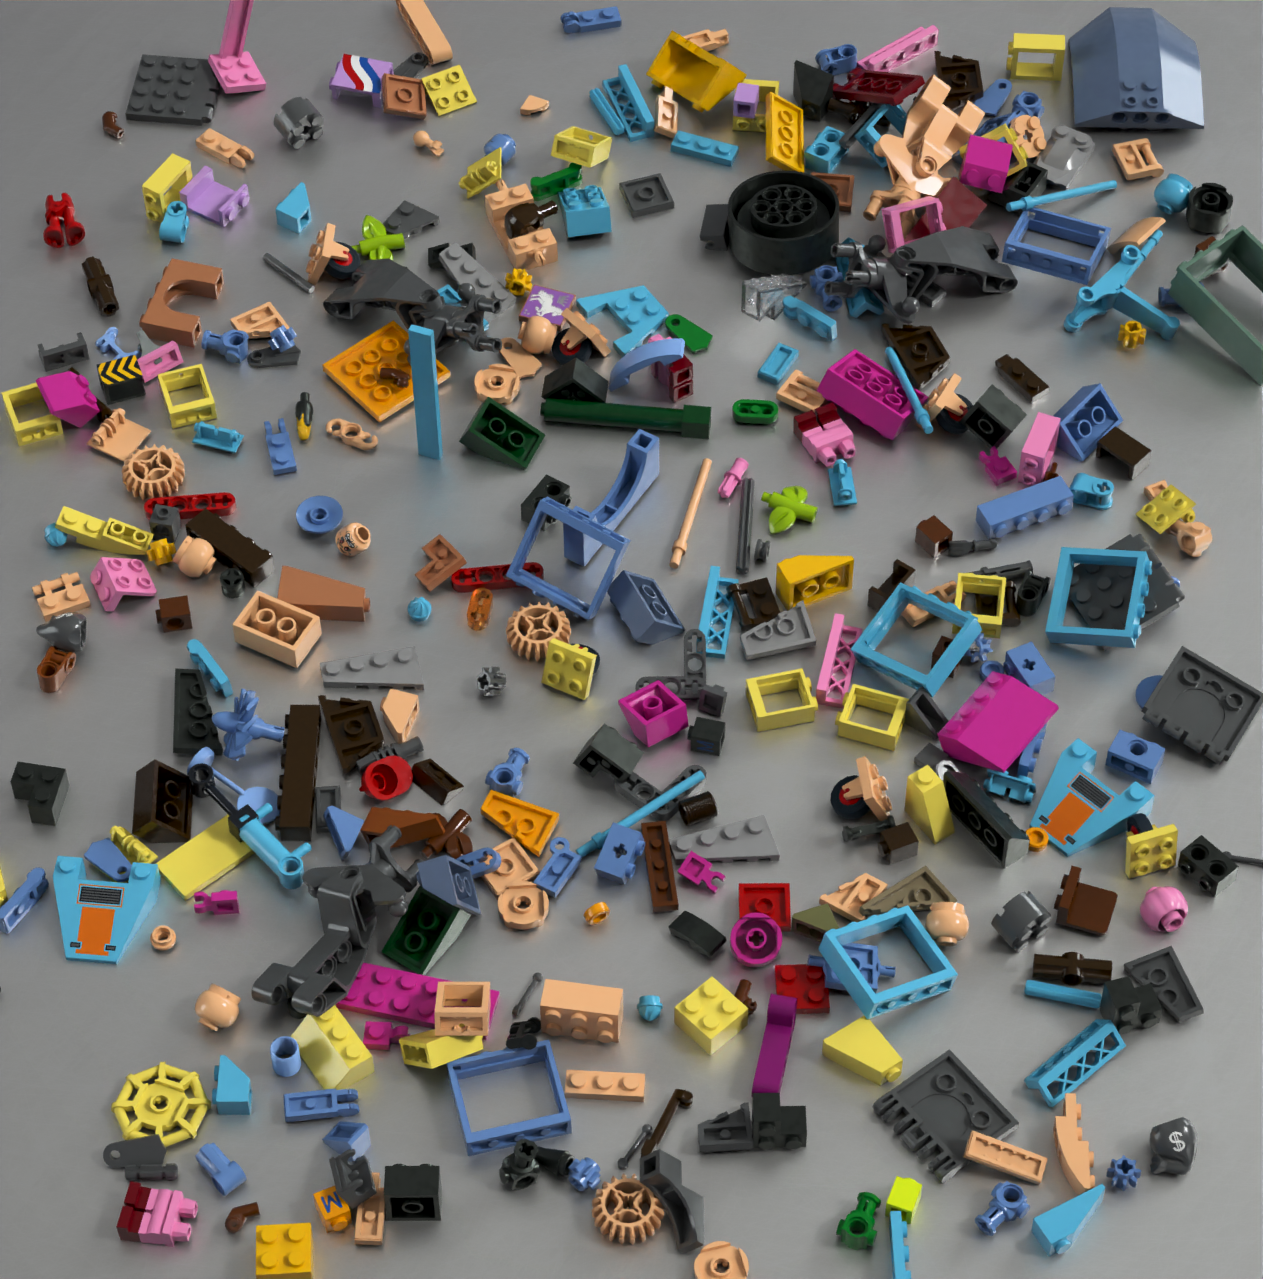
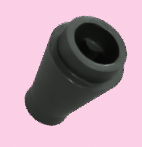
M538 1146V1153L535 1159L540 1165L560 1177L562 1175H569L570 1170L568 1167L574 1161V1156L570 1155L569 1151Z

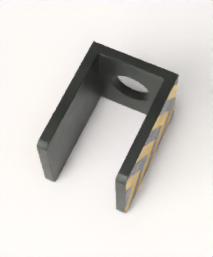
M135 355L96 365L107 405L146 394L141 381L143 377Z

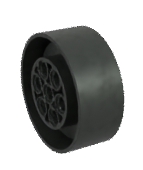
M772 171L747 179L732 192L728 202L729 246L731 252L743 265L765 274L795 275L820 267L832 257V244L839 243V200L837 194L825 181L803 172Z

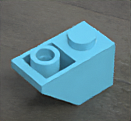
M302 182L290 191L283 202L277 205L275 211L277 224L297 234H300L311 222L310 204L305 184Z
M220 1055L219 1065H215L214 1080L218 1081L217 1088L212 1090V1104L217 1105L219 1115H250L252 1101L250 1078L226 1055Z

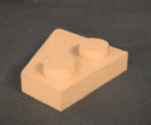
M270 301L230 319L234 330L246 332L249 336L248 339L271 337L269 333L282 325L286 329L290 328Z
M864 873L855 878L854 881L839 886L838 891L828 896L826 893L821 895L819 904L828 903L832 911L853 922H860L866 920L869 916H862L859 912L860 907L886 891L888 884Z

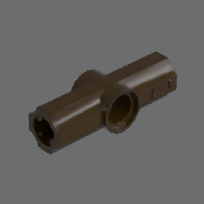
M94 256L86 258L85 262L82 263V269L86 276L92 299L96 300L101 314L107 317L115 315L116 311L119 310V303L114 294L109 274L105 273L100 259Z
M1067 952L1062 956L1034 954L1032 975L1037 978L1059 979L1068 986H1077L1083 982L1105 983L1111 981L1112 961L1087 959L1077 952Z

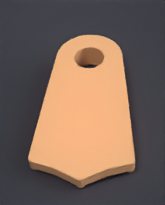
M501 339L502 349L499 350V353L506 363L514 369V373L520 379L530 376L534 377L542 363L530 352L523 349L522 345L515 339Z

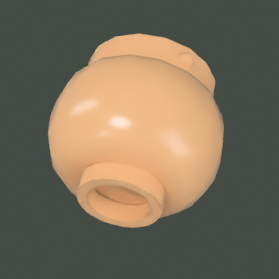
M532 316L527 322L522 321L518 339H521V345L527 352L533 354L544 352V354H549L554 342L557 326L556 324H551L548 319L542 316Z
M187 536L176 552L173 562L179 565V569L185 575L197 578L203 573L208 575L217 559L213 557L214 548L209 542L201 538L193 539Z
M955 902L931 904V912H929L925 923L926 931L933 940H936V944L939 946L957 945V941L965 938L969 928V920L965 914L964 905Z
M211 983L209 989L202 992L195 1003V1012L200 1017L198 1022L214 1031H217L219 1027L224 1029L230 1027L238 1017V1004L241 998Z

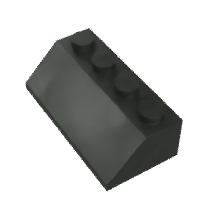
M946 771L944 773L943 783L950 812L1004 869L1028 854L1030 839L1027 833L1013 823L1010 815L1006 812L1004 813L991 796H987L976 780L971 779L963 772Z

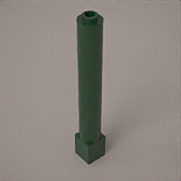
M546 398V402L541 403L540 415L544 416L545 421L681 432V437L709 439L711 427V407L684 405L683 409Z

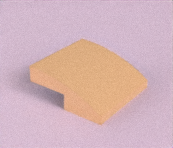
M1150 217L1136 222L1107 248L1108 251L1113 255L1127 245L1138 247L1166 220L1162 217Z

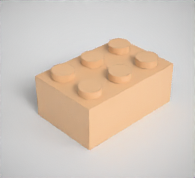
M258 590L232 624L235 642L295 668L299 667L322 635L319 616Z
M545 979L540 1003L541 1033H547L551 1036H571L580 1040L585 1038L594 1039L603 1043H619L623 1021V989Z

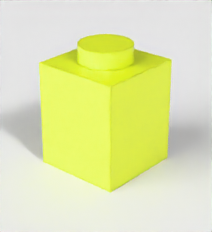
M896 1176L886 1203L885 1216L890 1217V1211H901L902 1221H907L908 1224H911L921 1198L922 1184L917 1183L911 1178Z

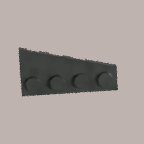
M175 668L173 753L197 754L202 748L209 747L214 751V755L222 756V744L219 742L217 727L212 722V710L207 700V692L200 670Z

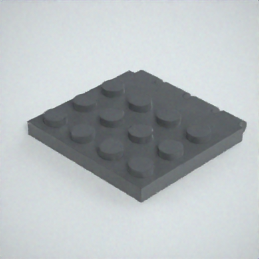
M142 54L125 113L126 120L202 126L203 123H210L220 83L208 63V59Z
M1129 534L1106 548L1109 550L1146 551L1149 561H1152V574L1148 575L1147 579L1149 593L1148 596H1144L1143 601L1145 604L1144 618H1140L1139 623L1141 630L1180 607L1179 602L1185 598V595L1178 585L1174 583L1166 568L1162 566L1154 551L1150 549L1142 534L1134 537ZM1079 564L1074 567L1068 597L1089 628L1125 630L1136 566ZM1102 646L1105 651L1111 648L1109 646Z
M1182 646L1144 705L1141 712L1145 713L1142 719L1156 728L1162 723L1164 725L1162 728L1163 732L1178 741L1181 736H1184L1185 740L1183 743L1199 753H1201L1203 748L1206 749L1207 752L1204 756L1220 765L1222 760L1228 761L1261 707L1263 693Z

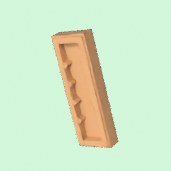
M973 1130L970 1132L963 1158L1037 1185L1041 1183L1048 1159Z

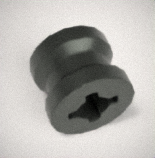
M236 568L226 569L222 572L220 576L222 593L228 598L242 596L246 589L243 573Z

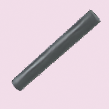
M266 253L263 256L265 262L309 294L314 292L315 286L271 254Z

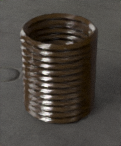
M709 791L691 798L689 797L678 803L681 818L688 827L718 815L715 799Z

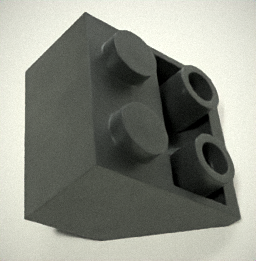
M1027 162V167L1006 177L1002 193L991 191L987 196V200L1006 207L1007 203L1019 201L1022 197L1031 196L1033 198L1041 196L1046 189L1048 170ZM1022 209L1015 210L1016 212L1021 214L1023 212Z

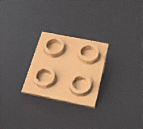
M118 408L112 411V415L106 418L104 423H101L100 428L92 434V438L87 442V445L124 462L125 459H128L129 453H133L151 433V430L125 419V411L122 408Z

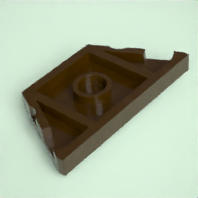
M934 51L937 77L951 87L942 104L954 111L967 103L966 100L973 102L983 97L979 61L964 59L957 55L949 58L941 56L940 51Z
M882 324V333L890 346L893 347L900 363L917 390L925 387L950 364L951 357L932 326L916 327L903 325V328H889V324Z
M325 695L318 696L343 775L356 767V761L385 745L378 719L371 701H354L350 698L342 697L340 701L326 699Z

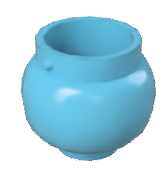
M1169 174L1155 188L1154 198L1157 202V207L1167 214L1182 212L1187 208L1189 193L1193 189V185L1177 174Z

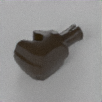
M551 200L539 207L534 203H524L511 208L506 213L504 221L507 236L513 239L523 236L524 231L530 226L535 229L542 227L544 218L558 213L556 203Z

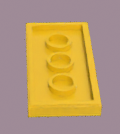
M769 92L765 95L766 161L784 171L804 173L803 109L773 92Z

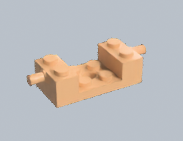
M501 179V183L498 180L496 186L499 191L485 195L486 215L513 268L525 269L526 271L558 261L557 242L550 228L544 229L542 226L535 229L530 226L524 231L526 235L513 239L507 236L504 226L506 213L517 205L534 203V198L526 184L507 188L504 180Z

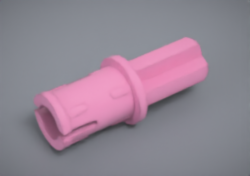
M736 458L731 469L724 474L725 479L718 488L721 498H729L735 487L742 482L741 477L749 466L748 462L743 458Z

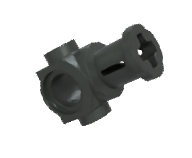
M528 1139L517 1141L514 1153L503 1159L502 1166L499 1169V1176L503 1184H509L511 1190L524 1189L536 1183L537 1177L540 1174V1167L535 1159L538 1153V1147L535 1142Z

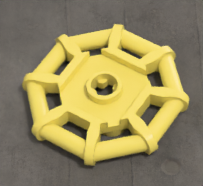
M160 1062L157 1066L134 1075L129 1074L126 1076V1082L116 1101L111 1104V1111L115 1113L123 1132L122 1137L125 1140L150 1136L139 1132L142 1127L154 1130L155 1134H159L165 1147L188 1138L194 1139L197 1136L196 1132L207 1110L211 1109V1101L207 1099L199 1081V1074L195 1071L188 1072L167 1065L166 1062ZM159 1076V1078L156 1079L155 1083L148 1085V1083H142L144 1081ZM169 1076L181 1081L178 1083L168 1080L166 1077ZM191 1088L195 1098L188 1099L184 1091ZM136 1089L138 1091L133 1101H129L131 1093ZM162 1101H165L166 1107L157 1109L155 1103L160 1104ZM196 1109L188 1123L184 1119L188 1110ZM134 1111L137 1119L130 1123L126 1112ZM176 1126L181 1128V1130L163 1137V1131L171 1132Z

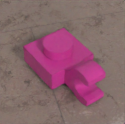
M223 890L213 892L211 897L204 892L194 893L195 902L203 901L202 904H194L195 913L200 914L207 911H213L214 915L239 913L237 891Z
M366 1021L363 1044L367 1049L390 1050L391 1043L400 1044V1038L410 1036L408 1034L409 1028L408 1026H397L393 1029L392 1022Z

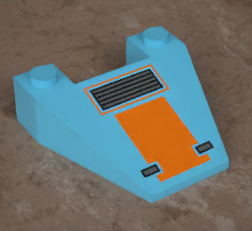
M1079 738L1061 753L1029 828L1038 827L1045 830L1049 838L1048 843L1067 857L1127 831L1128 818L1138 813L1148 816L1152 812L1155 797L1154 794L1136 781L1118 795L1090 773L1095 767L1097 752Z
M58 856L53 873V882L66 960L117 964L157 902L161 884L158 864L133 862L128 883L85 880L87 874L83 858Z

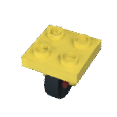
M553 638L548 645L541 683L585 700L589 696L592 676L599 668L600 656L589 646L573 643L567 644Z
M1143 813L1130 816L1127 820L1128 832H1126L1125 873L1128 878L1143 876L1175 866L1178 830L1175 825L1171 824L1157 828L1155 824L1151 825L1149 819Z

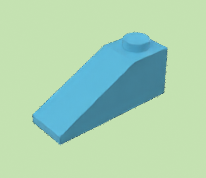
M1103 1184L1033 1218L1031 1231L1048 1257L1055 1253L1062 1254L1071 1247L1103 1201L1105 1192Z

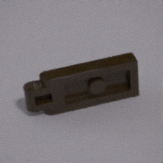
M1006 354L995 361L998 373L1031 403L1049 393L1050 387L1018 358L1012 359Z

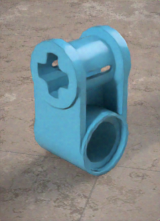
M174 201L167 206L159 230L161 241L184 242L189 225L185 203Z
M1077 473L1074 476L1069 487L1074 495L1073 503L1086 505L1098 510H1107L1112 506L1113 499L1111 495L1114 491V485L1111 481L1089 476L1085 473Z

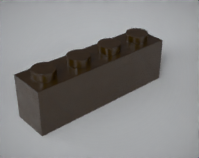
M205 508L185 524L187 536L193 539L201 538L209 542L214 548L213 557L228 569H239L243 573L244 581L255 588L274 572L272 554L268 550H263L257 546L251 538L243 536L233 525L225 523L218 514H213Z

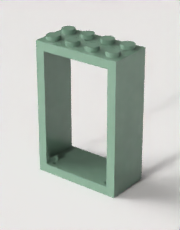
M1242 225L1236 230L1231 229L1220 241L1217 239L1212 242L1205 251H1198L1190 261H1183L1176 269L1177 274L1171 281L1172 285L1168 294L1262 386L1263 345L1200 284L1205 278L1229 262H1232L1263 292V244Z

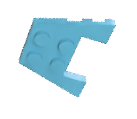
M644 285L576 300V306L587 318L608 309L629 334L613 341V348L621 357L640 347L642 341L659 329L669 316L667 310Z

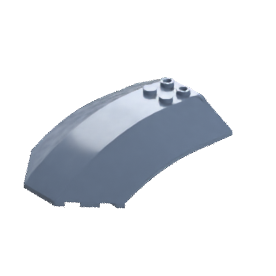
M1109 7L1068 40L1072 63L1075 127L1204 129L1202 80L1196 43L1152 8Z

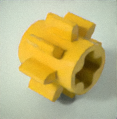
M513 268L512 274H506L505 288L509 289L513 295L524 296L525 290L531 291L532 275H528L525 269Z
M1128 321L1125 325H1120L1118 341H1122L1124 347L1135 349L1139 344H1144L1146 329L1142 328L1140 322Z
M167 538L149 543L151 549L146 551L149 561L155 560L156 566L173 561L172 554L176 553L174 542L168 544Z

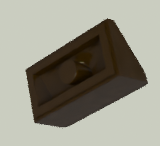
M431 758L415 763L412 767V782L440 805L448 803L464 789V786Z

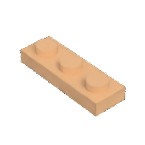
M566 1070L565 1098L644 1102L645 1074Z

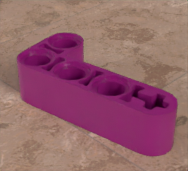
M777 994L770 995L767 1023L751 1097H753V1093H780L795 1026L797 998Z

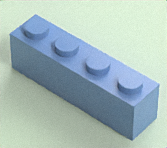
M1058 476L978 505L976 522L988 540L989 538H1000L1013 531L1023 530L1027 526L1044 522L1054 516L1066 514L1072 510L1074 495L1062 477Z

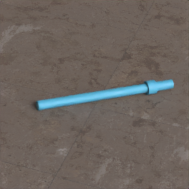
M1111 180L1033 198L1031 196L1022 197L1019 201L1007 203L1006 208L1009 212L1019 209L1023 211L1030 210L1034 206L1116 189L1117 182Z
M887 347L885 353L915 412L914 417L917 423L922 426L926 434L932 433L933 427L929 421L930 416L927 410L922 407L893 347Z
M699 770L617 824L628 828L704 780L703 772ZM610 828L603 833L598 832L593 835L589 842L575 850L576 853L582 858L596 848L600 850L605 843Z

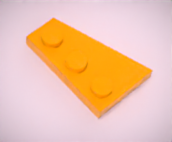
M490 790L480 808L481 815L509 836L514 837L517 842L538 857H540L559 821V813L494 790Z

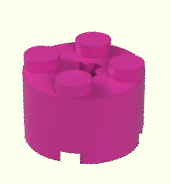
M749 913L735 923L731 931L730 948L738 962L748 967L759 968L773 962L779 954L782 945V932L778 924L771 917L763 913ZM753 935H758V939L763 940V942H759L758 946H754L753 942L749 940L753 938Z

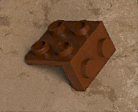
M1071 866L1069 875L1064 874L1060 889L1064 890L1063 894L1057 895L1054 909L1058 910L1056 923L1104 936L1107 933L1118 895L1109 890L1080 883L1082 868Z

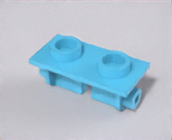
M201 421L200 423H195L194 431L197 433L192 443L236 453L244 435L237 433L235 429L230 430L222 427L217 429L214 425Z
M837 459L833 468L828 469L834 506L857 504L851 467H848L843 459Z
M987 769L988 777H991L990 780L985 779L983 788L987 789V792L1004 797L1008 788L1011 789L1010 799L1031 803L1034 793L1030 792V790L1036 791V784L1032 783L1033 780L1022 775H1018V778L1009 776L1007 771L1002 773Z

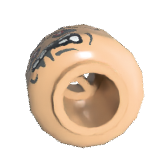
M357 522L350 523L341 528L335 537L337 548L341 553L349 557L356 556L365 551L371 542L369 530Z

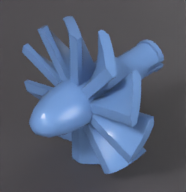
M241 689L240 698L235 697L234 712H217L212 716L214 725L227 732L223 739L226 744L223 753L229 759L239 761V758L244 757L245 745L252 739L256 740L262 737L281 742L283 739L284 727L264 723V720L258 718V715L255 714L253 716L259 701L258 697L255 698L256 691Z

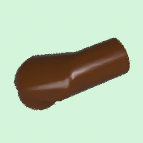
M107 111L102 116L103 130L120 139L124 135V129L115 125L116 113Z
M381 368L380 379L397 380L396 384L400 388H407L409 386L408 380H410V376L406 372L398 368Z
M742 979L734 996L749 1008L748 1015H751L757 1009L756 1001L752 1002V998L748 997L752 983Z
M257 1202L233 1208L225 1221L226 1229L231 1233H236L242 1228L247 1218L260 1215Z

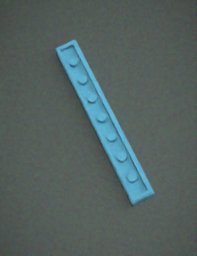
M411 324L408 334L418 454L440 460L443 455L434 330Z

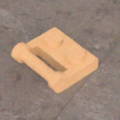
M1143 138L1113 145L1112 152L1127 181L1147 176L1157 178L1164 173L1162 165L1158 164L1151 150V144L1148 139ZM1139 151L1143 152L1149 164L1148 166L1145 165Z
M797 369L794 370L776 393L777 400L803 412L813 410L815 413L816 408L824 406L828 402L822 394L817 392L820 383L804 376L803 372Z

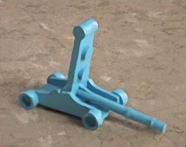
M1156 230L1148 238V241L1141 250L1134 245L1125 246L1121 253V260L1091 288L1087 286L1080 288L1076 296L1077 303L1074 310L1064 320V328L1067 331L1076 333L1081 329L1083 322L1095 315H1105L1109 309L1114 308L1160 333L1161 337L1165 340H1171L1180 325L1179 319L1169 317L1125 288L1127 281L1140 264L1146 260L1147 255L1154 246L1158 244L1163 236L1162 231Z

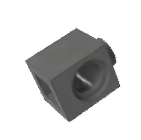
M155 505L149 521L151 533L154 534L152 540L158 541L167 538L169 543L176 542L181 528L179 508Z

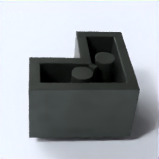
M575 358L545 376L541 397L545 400L546 398L605 403L609 381L578 358Z
M604 723L587 741L573 764L592 778L602 769L622 783L632 773L644 752L635 743L622 737L616 729Z
M17 762L10 781L15 799L29 801L27 806L32 823L56 826L69 789L66 769Z
M1130 976L1104 983L1099 1010L1103 1019L1113 1022L1119 1034H1126L1133 1029L1141 1027L1150 1028L1160 1022L1162 1008L1151 984L1134 988Z
M753 1093V1148L769 1150L774 1147H786L788 1149L806 1147V1106H780V1093Z

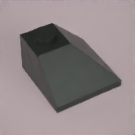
M796 60L794 62L793 95L799 108L803 109L804 116L820 122L828 112L830 98H833L834 75Z

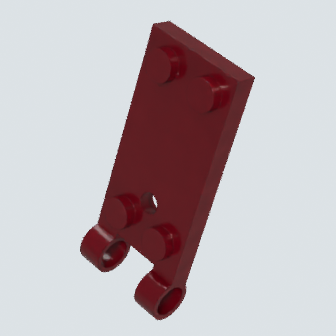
M856 67L847 73L848 83L844 86L837 83L833 84V98L896 106L901 104L907 96L916 93L918 88L924 85L925 82L923 76L862 70Z

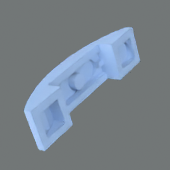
M682 338L658 340L630 351L613 367L608 389L613 391L628 384L630 374L657 361L666 366L683 358L685 341Z

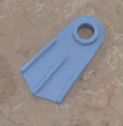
M1007 79L996 80L983 93V97L977 99L973 104L983 110L985 115L996 117L1012 90L1011 82Z
M106 838L93 842L84 854V858L115 881L124 882L129 880L132 864L111 839Z

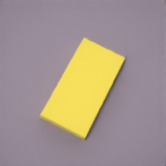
M226 815L155 863L158 864L160 875L185 901L194 896V893L201 891L255 854L244 841L240 843L230 833L228 825L229 815Z

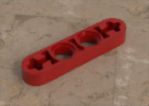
M226 492L158 497L147 500L144 504L146 518L150 520L156 504L170 507L183 505L184 509L179 511L180 520L193 519L204 510L198 509L196 506L199 503L208 504L206 509L213 514L228 516L236 511V501L232 494Z
M528 562L524 564L522 569L529 573L535 572L537 577L544 580V569L539 563ZM511 564L464 568L457 570L451 576L452 587L459 593L520 588L521 586L516 585V582L512 579L507 580L503 577L507 574ZM488 575L492 579L488 582H483L480 580V577Z

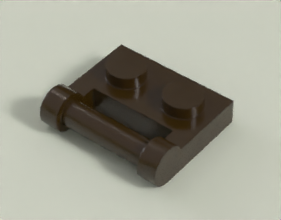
M767 577L743 584H731L726 588L728 596L732 597L739 615V625L742 631H749L763 622L767 623L776 618L780 613ZM743 594L747 595L755 616L753 619L749 618L741 596Z
M1006 581L1005 586L1007 613H1003L1002 625H1008L1009 627H1016L1021 623L1020 615L1016 609L1014 594L1016 592V584L1014 581ZM973 593L976 614L996 616L998 596Z

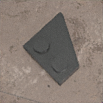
M404 200L383 225L386 228L387 235L402 233L405 239L409 235L422 232V227L431 223L434 226L438 225L440 220L439 216Z
M749 1102L741 1104L740 1109L731 1114H728L726 1111L717 1115L715 1119L698 1124L700 1152L753 1149Z

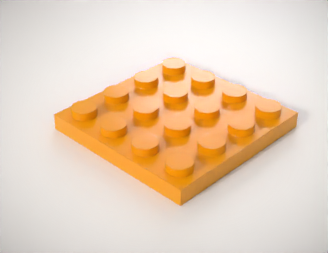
M394 320L322 365L323 371L379 423L414 401L412 370L407 360L408 355L404 351V344L409 339V334ZM436 359L437 382L439 385L451 376L450 371ZM381 368H398L406 372L410 376V380H408L409 386L407 388H400L396 384L397 380L380 379Z

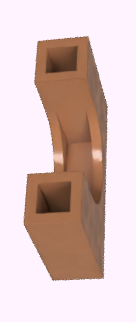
M172 258L168 267L166 266L163 270L161 281L156 284L155 294L148 301L146 313L142 314L139 325L148 338L164 342L174 341L179 345L194 348L202 332L200 316L176 312L170 309L168 305L171 301L183 295H197L217 299L224 285L222 268Z

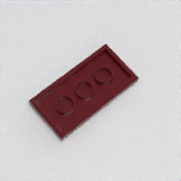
M955 177L950 179L936 197L939 198L943 207L941 215L946 230L961 226L970 228L987 206L986 203ZM925 211L906 235L904 242L930 235L927 211Z

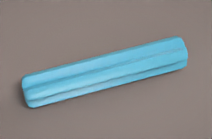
M600 89L590 90L589 97L616 136L624 134L625 126Z
M1030 979L1026 981L1024 990L1026 995L1096 1009L1100 1007L1102 998L1100 993Z

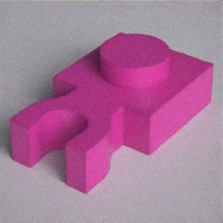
M995 446L990 449L991 456L986 455L984 451L979 452V459L985 464V471L996 486L1017 478L1016 469L1006 456L1002 458L998 456V450Z
M690 851L677 871L679 875L698 887L703 881L713 893H716L718 888L711 884L712 880L718 878L723 882L726 879L722 873L710 871L713 867L712 863L693 851Z

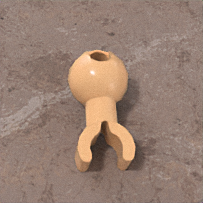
M421 130L414 134L413 140L417 147L426 146L437 157L444 152V149L440 148L442 143L438 140H431L426 131Z

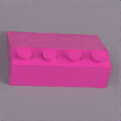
M856 349L827 369L817 389V392L822 394L826 400L833 401L844 412L853 414L864 425L871 426L877 430L884 438L895 439L914 419L915 412L898 377ZM913 387L923 407L929 401L927 400L928 396Z
M992 671L940 730L937 736L943 752L948 754L950 758L1004 773L1059 708L1057 704L1016 678Z

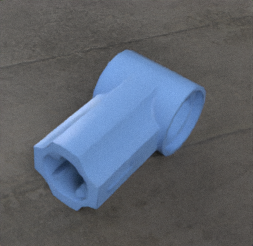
M215 1143L205 1144L195 1155L197 1162L211 1176L214 1186L223 1196H226L247 1180L242 1168L235 1161L231 1162Z

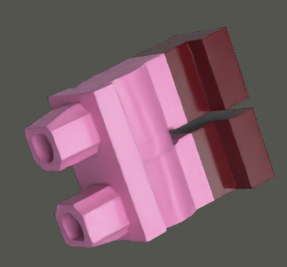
M660 334L649 338L648 343L664 339ZM684 354L683 358L666 366L660 361L651 364V374L654 377L658 376L659 381L668 386L669 398L673 403L693 395V364Z
M833 402L816 408L815 413L813 410L794 416L793 433L809 454L813 456L815 463L822 462L828 467L835 463L836 457L839 454H842L846 459L855 456L856 448L853 443V433L843 423Z
M130 1181L124 1200L125 1206L122 1207L116 1226L120 1240L165 1244V1246L174 1247L175 1241L188 1242L191 1235V1225L181 1223L182 1217L193 1219L196 1217L198 1211L197 1202L184 1198L182 1191L174 1190L173 1192L168 1189H152L142 1187L141 1183Z

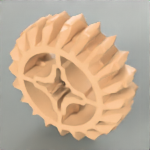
M155 444L152 448H148L145 445L143 450L136 448L135 454L129 453L128 459L124 460L122 480L128 492H132L134 497L140 496L142 500H145L147 497L151 499L163 497L164 495L171 497V491L178 492V486H182L185 476L184 463L179 454L174 453L172 448L166 450L164 445L160 448H157Z
M540 601L537 605H532L529 602L527 608L520 605L519 611H513L512 617H509L507 621L506 635L508 644L511 645L513 652L517 651L519 657L526 655L528 661L532 657H535L537 662L542 657L546 659L548 645L553 638L567 644L569 643L571 635L570 621L566 618L564 611L559 612L558 606L551 608L549 602L545 606L541 605ZM552 626L557 630L555 633L551 630ZM521 630L525 631V637L520 633Z
M623 1173L620 1180L613 1176L611 1184L604 1181L602 1189H597L596 1198L592 1200V1217L595 1218L596 1228L601 1227L600 1232L602 1235L609 1234L611 1242L618 1237L621 1245L625 1242V1239H630V1243L633 1245L635 1238H639L644 1242L646 1239L645 1234L653 1237L654 1229L660 1228L661 1220L664 1218L662 1203L649 1188L640 1183V1180H637L635 1173L631 1178H627ZM612 1201L615 1204L614 1213L610 1216L606 1209ZM645 1202L650 1208L646 1216L642 1214L641 1210Z

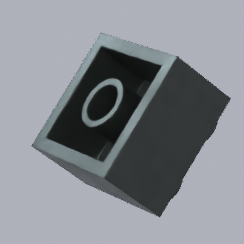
M992 384L959 422L990 449L993 446L997 449L1027 414Z
M394 1164L393 1166H385L384 1201L387 1221H441L442 1186L440 1166L432 1164H421L420 1166Z

